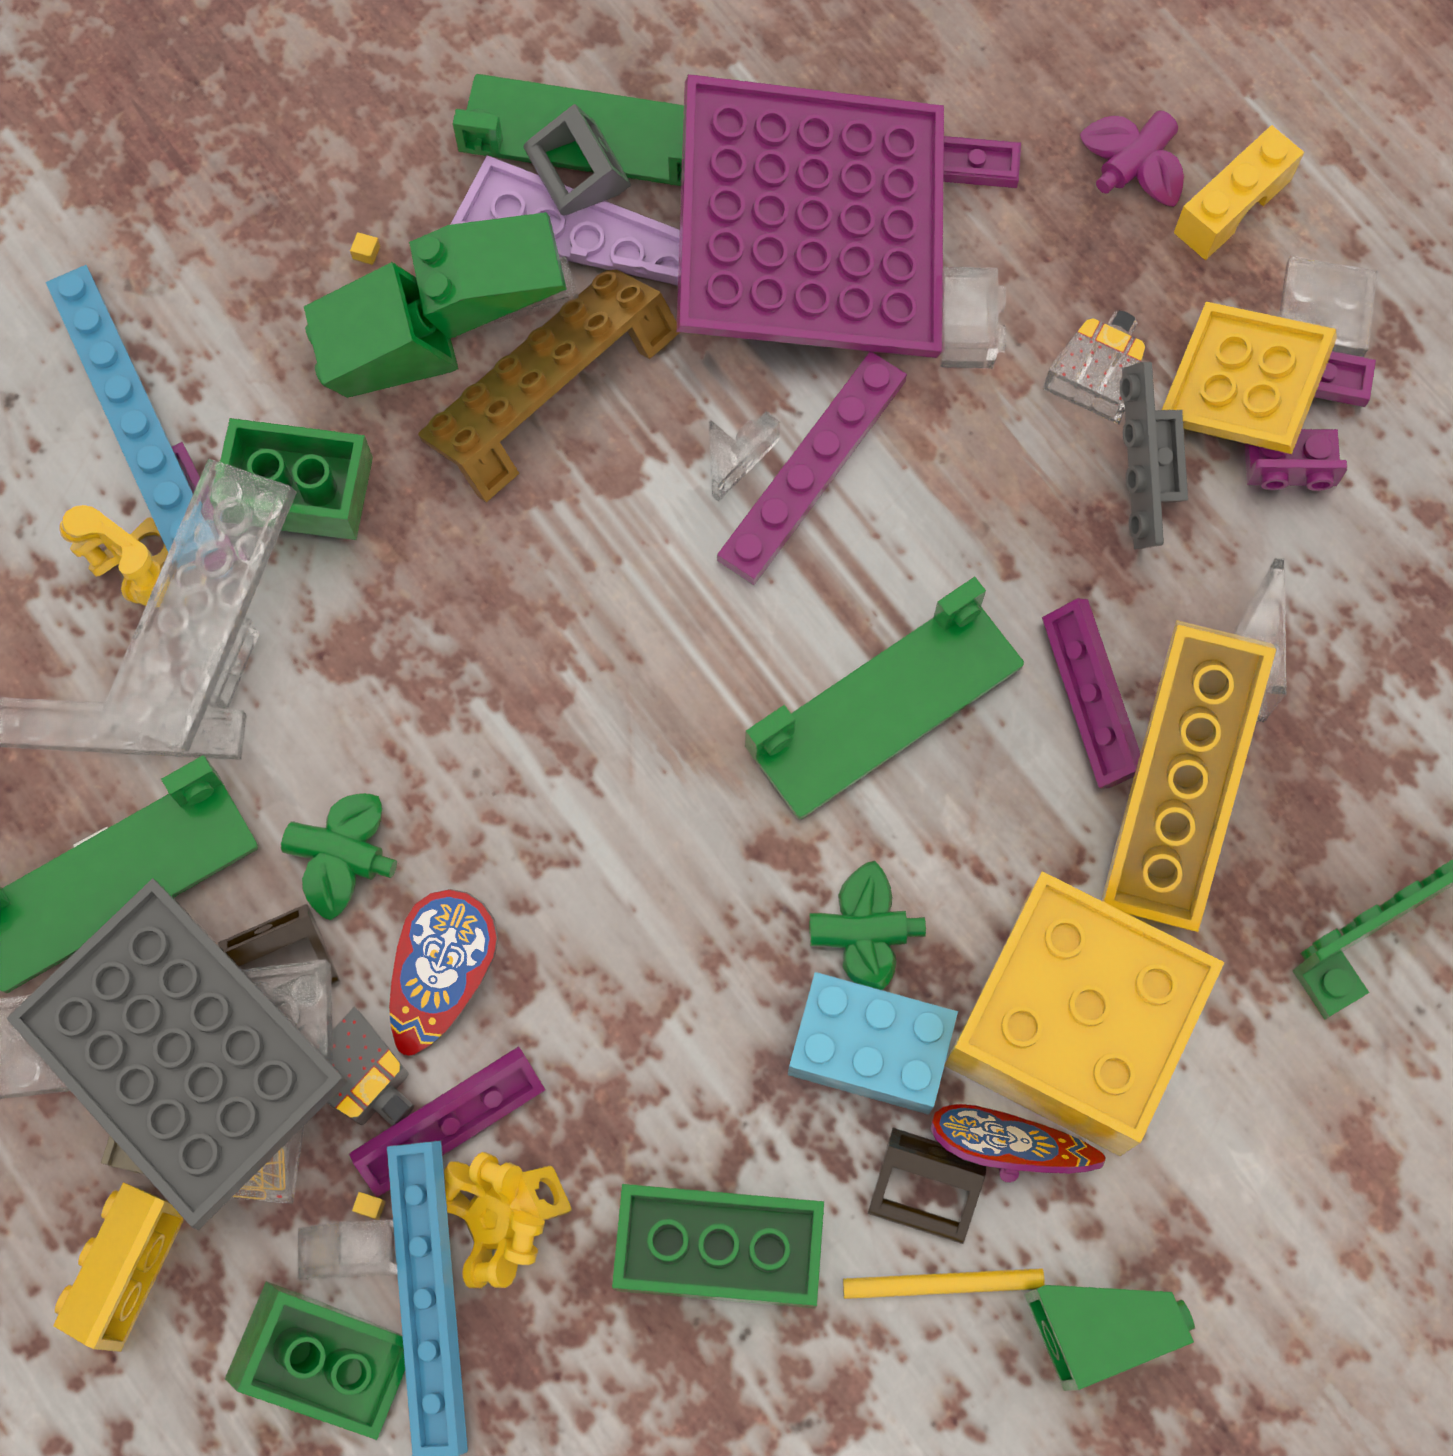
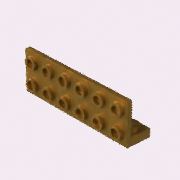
M606 270L597 275L592 283L579 295L566 302L560 308V311L543 326L533 330L528 338L514 351L502 357L495 364V367L478 382L468 386L462 395L449 407L433 416L428 425L418 433V436L422 442L455 463L476 495L485 502H488L520 474L500 441L624 333H629L641 355L651 359L680 333L676 332L677 322L660 291L619 270Z

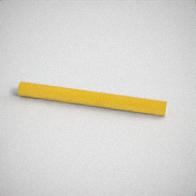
M1043 1268L843 1278L844 1299L1032 1290L1044 1286L1045 1279Z

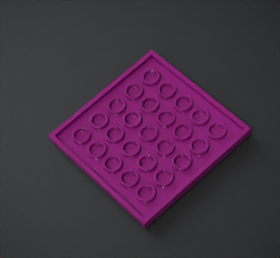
M688 74L684 88L676 332L937 358L942 353L944 105Z

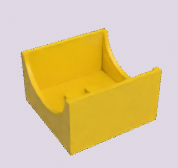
M1042 871L1027 896L1012 931L944 1066L1104 1149L1122 1156L1141 1143L1225 962Z

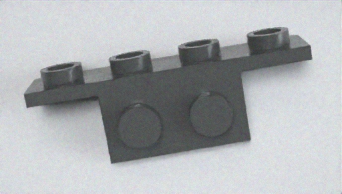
M1139 362L1122 368L1120 395L1125 407L1123 441L1127 446L1128 452L1126 486L1131 498L1129 532L1133 538L1134 549H1145L1162 546L1164 543L1161 503L1187 501L1188 489L1182 410H1155L1152 363Z

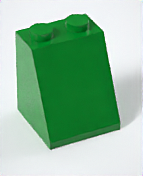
M393 262L303 306L308 323L305 327L306 334L313 345L317 361L315 364L316 375L323 386L346 398L451 373L459 369L451 339H448L423 314L416 277Z
M1044 1285L1024 1294L1064 1391L1083 1389L1194 1343L1190 1331L1195 1329L1192 1315L1182 1299L1176 1301L1173 1292Z

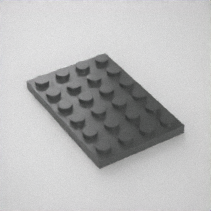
M154 878L6 1018L185 1221L197 1230H200L348 1082Z

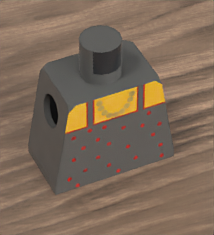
M353 1007L316 1047L348 1081L326 1104L360 1125H364L377 1112L393 1126L409 1116L414 1108V1105L397 1090L409 1073L360 1011Z

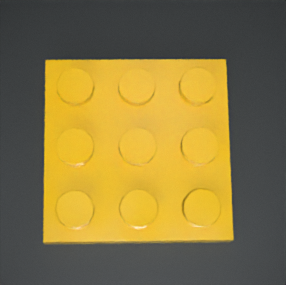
M1205 302L1162 410H1182L1184 429L1292 454L1337 340L1336 329Z

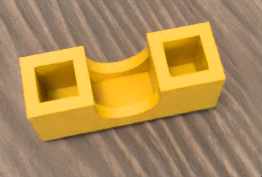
M1271 125L1183 206L1174 234L1206 261L1235 234L1240 221L1256 202L1265 206L1293 179L1304 151Z

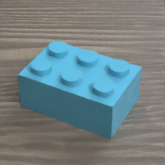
M815 972L791 1057L788 1075L929 1115L935 1105L958 1011Z

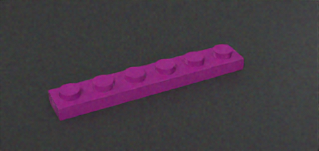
M870 351L718 552L717 561L755 585L905 384L907 374Z

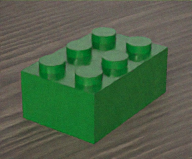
M229 418L211 503L223 523L357 540L373 456L365 435Z

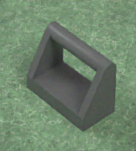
M573 104L536 133L523 146L557 209L563 216L616 197L631 186L629 179L596 122L576 104ZM576 141L594 174L568 193L546 152Z

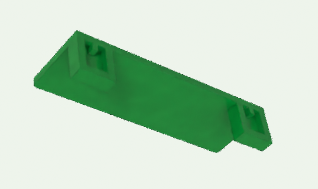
M476 74L467 109L455 110L452 124L458 152L532 163L523 148L526 141L573 104H576L596 122L627 178L681 186L684 105ZM576 141L546 152L554 167L594 173Z
M975 576L937 601L932 619L792 713L783 705L745 731L746 749L798 819H803L1022 669L1024 665L1023 659L981 607L986 590Z
M204 755L161 778L169 794L3 888L0 887V991L9 993L70 958L152 878L159 882L174 898L258 849V843L220 776Z
M1453 859L1433 871V874L1422 881L1417 880L1403 888L1379 906L1377 904L1361 913L1352 922L1341 928L1340 931L1336 928L1312 943V946L1300 953L1305 961L1292 971L1324 1020L1370 993L1343 951L1452 887Z

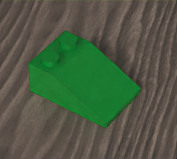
M546 212L451 224L409 242L423 314L448 339L567 290L551 219Z
M266 1281L225 1376V1380L239 1393L377 1440L405 1372L403 1335L311 1297Z

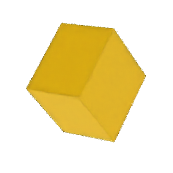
M357 232L350 249L352 259L373 265L380 249L379 240L377 237Z
M358 1192L352 1211L379 1221L386 1201Z

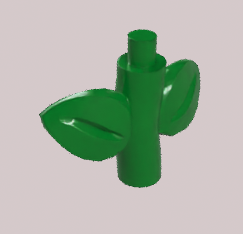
M366 793L353 794L338 800L330 808L326 818V828L291 821L284 831L281 841L282 853L311 859L302 878V889L311 907L325 919L333 920L346 908L355 891L356 874L370 880L376 874L392 878L395 874L397 860L382 856V848L366 842L376 833L381 822L382 804L377 795Z
M870 861L860 866L843 883L838 894L842 915L809 913L810 946L844 948L843 969L849 979L857 984L883 990L891 982L896 968V955L890 946L907 944V937H925L926 921L925 917L907 918L906 911L890 912L893 898L891 886L876 861Z

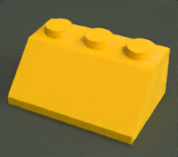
M124 1182L120 1190H114L106 1200L101 1217L105 1220L96 1238L91 1237L83 1247L78 1260V1265L82 1267L73 1286L69 1284L65 1287L55 1306V1313L58 1316L53 1326L83 1345L97 1350L122 1351L184 1221V1218L169 1201Z

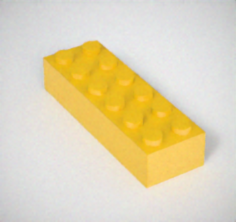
M1176 620L1103 891V902L1127 914L1199 932L1274 660L1276 648L1272 643Z

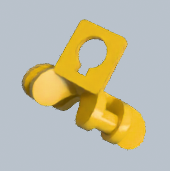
M74 506L66 511L60 523V535L64 540L72 543L70 550L77 557H85L90 563L88 569L96 577L103 575L119 564V571L124 576L121 591L126 600L145 606H153L161 600L165 591V575L162 567L171 557L165 544L160 553L151 556L147 547L140 542L141 539L149 535H156L161 538L153 518H146L129 534L92 506ZM104 544L107 549L103 551L99 545Z
M481 1152L474 1158L471 1166L457 1161L449 1162L444 1169L447 1213H452L465 1220L474 1241L471 1254L463 1266L462 1276L465 1285L468 1288H482L489 1282L494 1288L508 1287L516 1276L518 1264L531 1265L535 1263L538 1249L533 1245L535 1236L542 1234L545 1221L571 1211V1205L554 1168L547 1166L522 1172V1169L515 1164L506 1162L499 1165L498 1159L494 1155ZM540 1181L550 1188L554 1198L553 1205L547 1203L544 1199L539 1200L535 1190L539 1189ZM460 1190L475 1194L471 1202ZM492 1249H497L493 1256Z

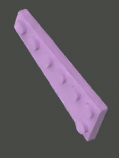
M488 155L451 224L546 212L551 219L560 259L607 270H619L625 274L678 285L679 229L607 201L563 216L557 209L539 175ZM565 186L568 193L573 190V188Z

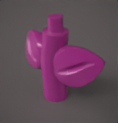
M1159 110L1152 115L1140 132L1136 124L1122 116L1104 117L1087 126L1080 134L1082 143L1094 154L1108 159L1101 167L1102 176L1096 181L1097 188L1102 193L1108 194L1114 187L1123 188L1133 178L1137 177L1140 186L1147 194L1163 205L1174 208L1180 199L1183 189V168L1176 156L1163 149L1178 132L1176 120L1169 113Z

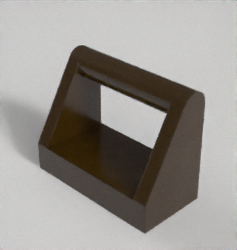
M308 903L218 942V945L240 967L305 937L309 938L322 968L266 992V996L278 1008L340 981Z
M892 1128L867 1214L964 1244L985 1179L986 1166L963 1160L947 1151L937 1141ZM895 1167L967 1190L959 1221L883 1198L892 1168Z

